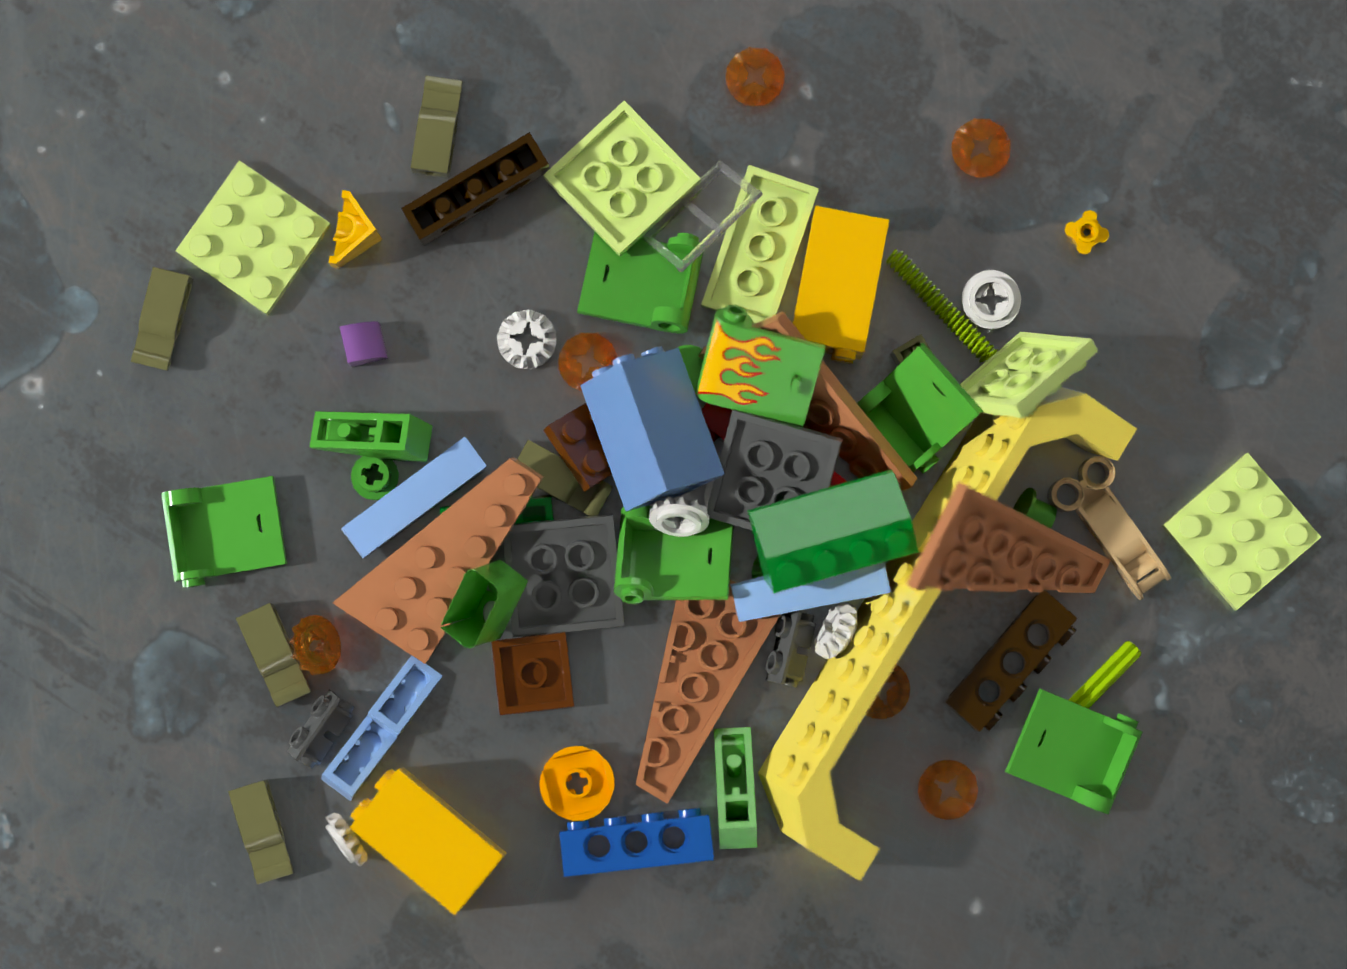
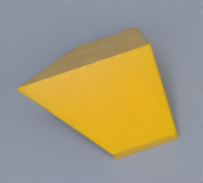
M342 190L341 198L344 204L342 212H338L337 228L333 237V241H336L334 256H330L328 262L331 267L338 269L382 240L378 231L351 192Z

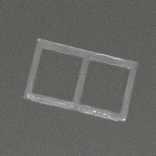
M719 160L701 177V182L645 233L642 239L682 273L745 213L763 193ZM723 173L746 191L749 196L718 224L691 201L718 175ZM686 208L708 226L712 232L683 260H680L654 237Z

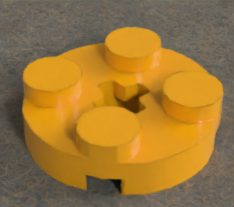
M570 746L557 751L547 761L540 776V792L545 804L558 816L571 821L588 820L600 814L609 804L615 788L614 773L609 762L598 751L584 746ZM578 772L581 778L587 777L588 785L583 786V793L576 794L574 789L567 788L566 782L572 780V773Z

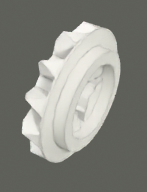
M985 270L975 274L966 283L961 303L966 317L977 327L994 330L1008 325L1016 317L1021 306V294L1018 285L1009 275L997 270ZM989 284H991V288L994 291V296L1001 297V299L1007 298V301H1002L995 305L993 315H990L987 304L975 302V300L986 297Z
M531 309L515 311L502 322L497 334L498 348L503 358L509 364L521 369H533L543 365L551 358L556 348L557 338L554 326L545 315ZM527 324H530L532 336L543 340V342L530 343L526 355H523L522 343L512 339L511 336L523 335L524 330L527 329Z
M667 497L665 501H655L654 507L650 509L649 521L652 526L671 536H691L704 531L709 525L710 515H708L707 507L698 505L697 500L688 501L684 500L683 497L680 499Z
M840 602L836 607L830 608L828 615L823 617V622L817 628L818 634L814 638V644L816 645L815 653L825 659H831L848 646L857 627V610L853 605Z
M332 813L327 816L326 819L329 824L325 828L350 864L355 861L360 867L367 861V853L340 814Z

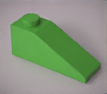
M315 411L309 447L316 450L395 461L427 462L433 425L411 414Z
M751 727L714 729L720 849L757 848Z

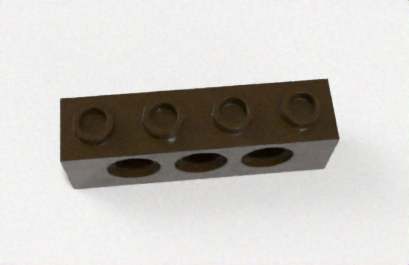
M529 132L401 209L424 246L541 177L550 169L549 163Z
M1046 590L1038 592L943 703L976 732H980L984 727L990 731L1003 716L999 709L1008 699L1014 703L1028 687L1023 681L1032 671L1039 674L1051 661L1052 657L1048 653L1058 642L1063 646L1073 636L1077 629L1072 625L1078 618ZM1034 624L1042 625L1047 632V639L1040 646L1032 644L1028 639V630ZM1010 652L1019 654L1023 661L1021 670L1016 674L1007 672L1003 666L1004 657ZM986 680L993 681L998 687V696L992 702H985L979 696V687Z

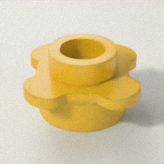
M1092 210L1085 211L1082 214V218L1076 222H1069L1065 226V234L1071 237L1080 254L1090 253L1093 246L1099 242L1104 243L1109 238L1108 229L1103 228L1099 224L1097 214ZM1084 229H1089L1090 235H1084Z

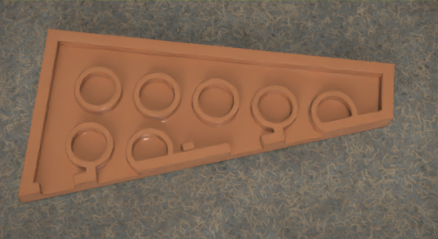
M783 311L752 325L755 328L806 340ZM707 346L698 355L702 360H704ZM822 360L803 427L842 438L843 442L839 457L850 464V472L858 478L892 469L901 491L913 487L917 480L916 475Z
M512 456L332 603L426 664L446 634L440 627L452 624L441 625L464 574L470 569L492 561L544 476Z
M958 481L906 585L914 590L938 588L942 591H953V588H965L971 591L1017 592V589L1031 592L1057 590L1061 593H1095L1111 560Z
M730 579V584L736 583ZM730 585L728 600H676L635 785L668 804L780 614L739 622Z

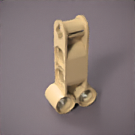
M1094 456L1085 460L1080 465L1078 480L1063 478L1054 482L1049 487L1047 499L1049 504L1054 506L1059 512H1070L1072 510L1076 512L1105 555L1111 560L1110 562L1139 600H1142L1145 592L1164 579L1169 581L1171 576L1110 490L1109 485L1115 478L1113 463L1103 456ZM1091 464H1099L1104 468L1105 479L1101 484H1095L1089 480L1087 470ZM1061 485H1068L1074 490L1075 500L1071 505H1064L1058 501L1057 490ZM1155 569L1153 573L1137 583L1139 579Z

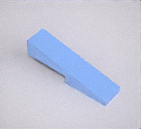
M463 437L343 526L341 530L364 559L422 518L429 510L482 474L487 465L467 438Z
M884 562L775 594L765 582L763 576L730 584L739 622L891 593Z
M411 655L369 710L365 719L324 771L321 780L352 801L439 683L442 675Z

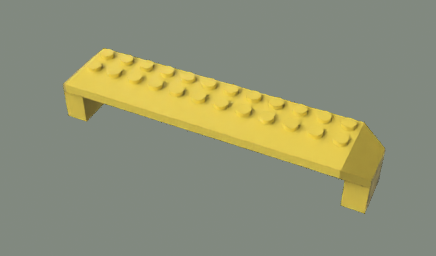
M1064 387L1043 399L1037 405L1036 410L1027 417L1017 418L980 413L975 418L912 521L918 552L887 561L885 567L891 593L866 597L857 610V627L850 643L841 653L831 659H827L758 771L781 832L861 881L879 852L880 848L839 823L830 771L941 592L938 588L914 590L907 586L906 583L958 481L997 501L1030 446L1065 437L1084 451L1118 461L1137 428L1088 394Z

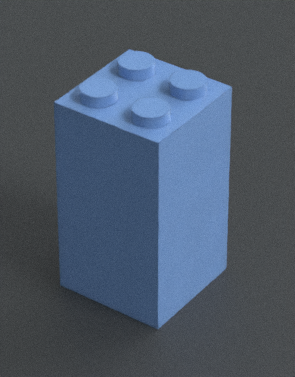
M662 346L641 353L642 357L635 359L633 353L612 360L613 365L593 371V378L580 385L626 512L655 504V501H665L667 497L676 498L683 496L725 475L679 348L664 351Z

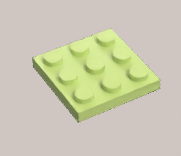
M625 100L543 175L544 179L619 257L701 182V178Z
M239 160L178 246L176 252L266 315H269L326 234L331 223Z
M1019 332L960 385L983 410L981 413L1024 418L1031 415L1036 410L1037 405L1048 395L1057 392L1068 377L1082 370L1087 365V361L1098 350L1093 340L1088 338Z
M1248 452L1162 525L1234 610H1238L1321 538Z

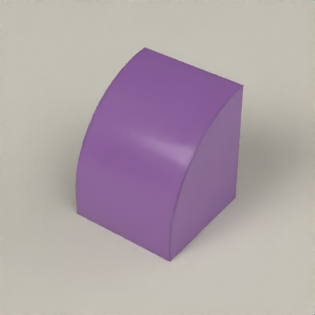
M378 321L340 326L347 361L351 367L388 359L381 326Z

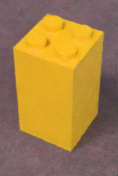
M815 206L792 323L807 341L826 345L824 353L832 354V361L853 364L855 359L861 360L865 352L889 219Z
M404 767L398 768L396 771L388 769L374 786L379 792L372 801L369 798L363 799L350 815L355 821L349 828L452 914L456 915L507 852Z

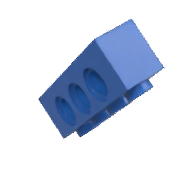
M701 808L678 810L679 817L664 819L663 812L641 814L642 821L627 823L626 816L604 818V826L589 827V820L567 822V830L559 831L564 877L714 860L709 814L701 815ZM669 827H678L684 832L685 840L681 846L670 848L664 843L663 833ZM632 831L644 833L647 837L646 848L640 852L629 850L625 842L626 836ZM595 835H603L609 840L610 850L604 856H595L589 850V840Z

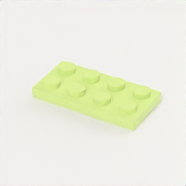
M748 165L701 307L717 311L718 309L725 308L727 305H737L744 308L747 314L753 319L752 324L777 314L819 188Z

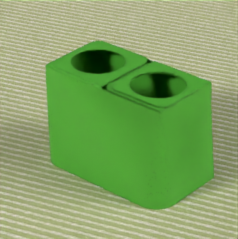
M501 560L468 570L464 574L441 625L452 622L456 623L440 628L466 648H472L500 639L528 580ZM495 601L487 621H485L483 608L487 602Z

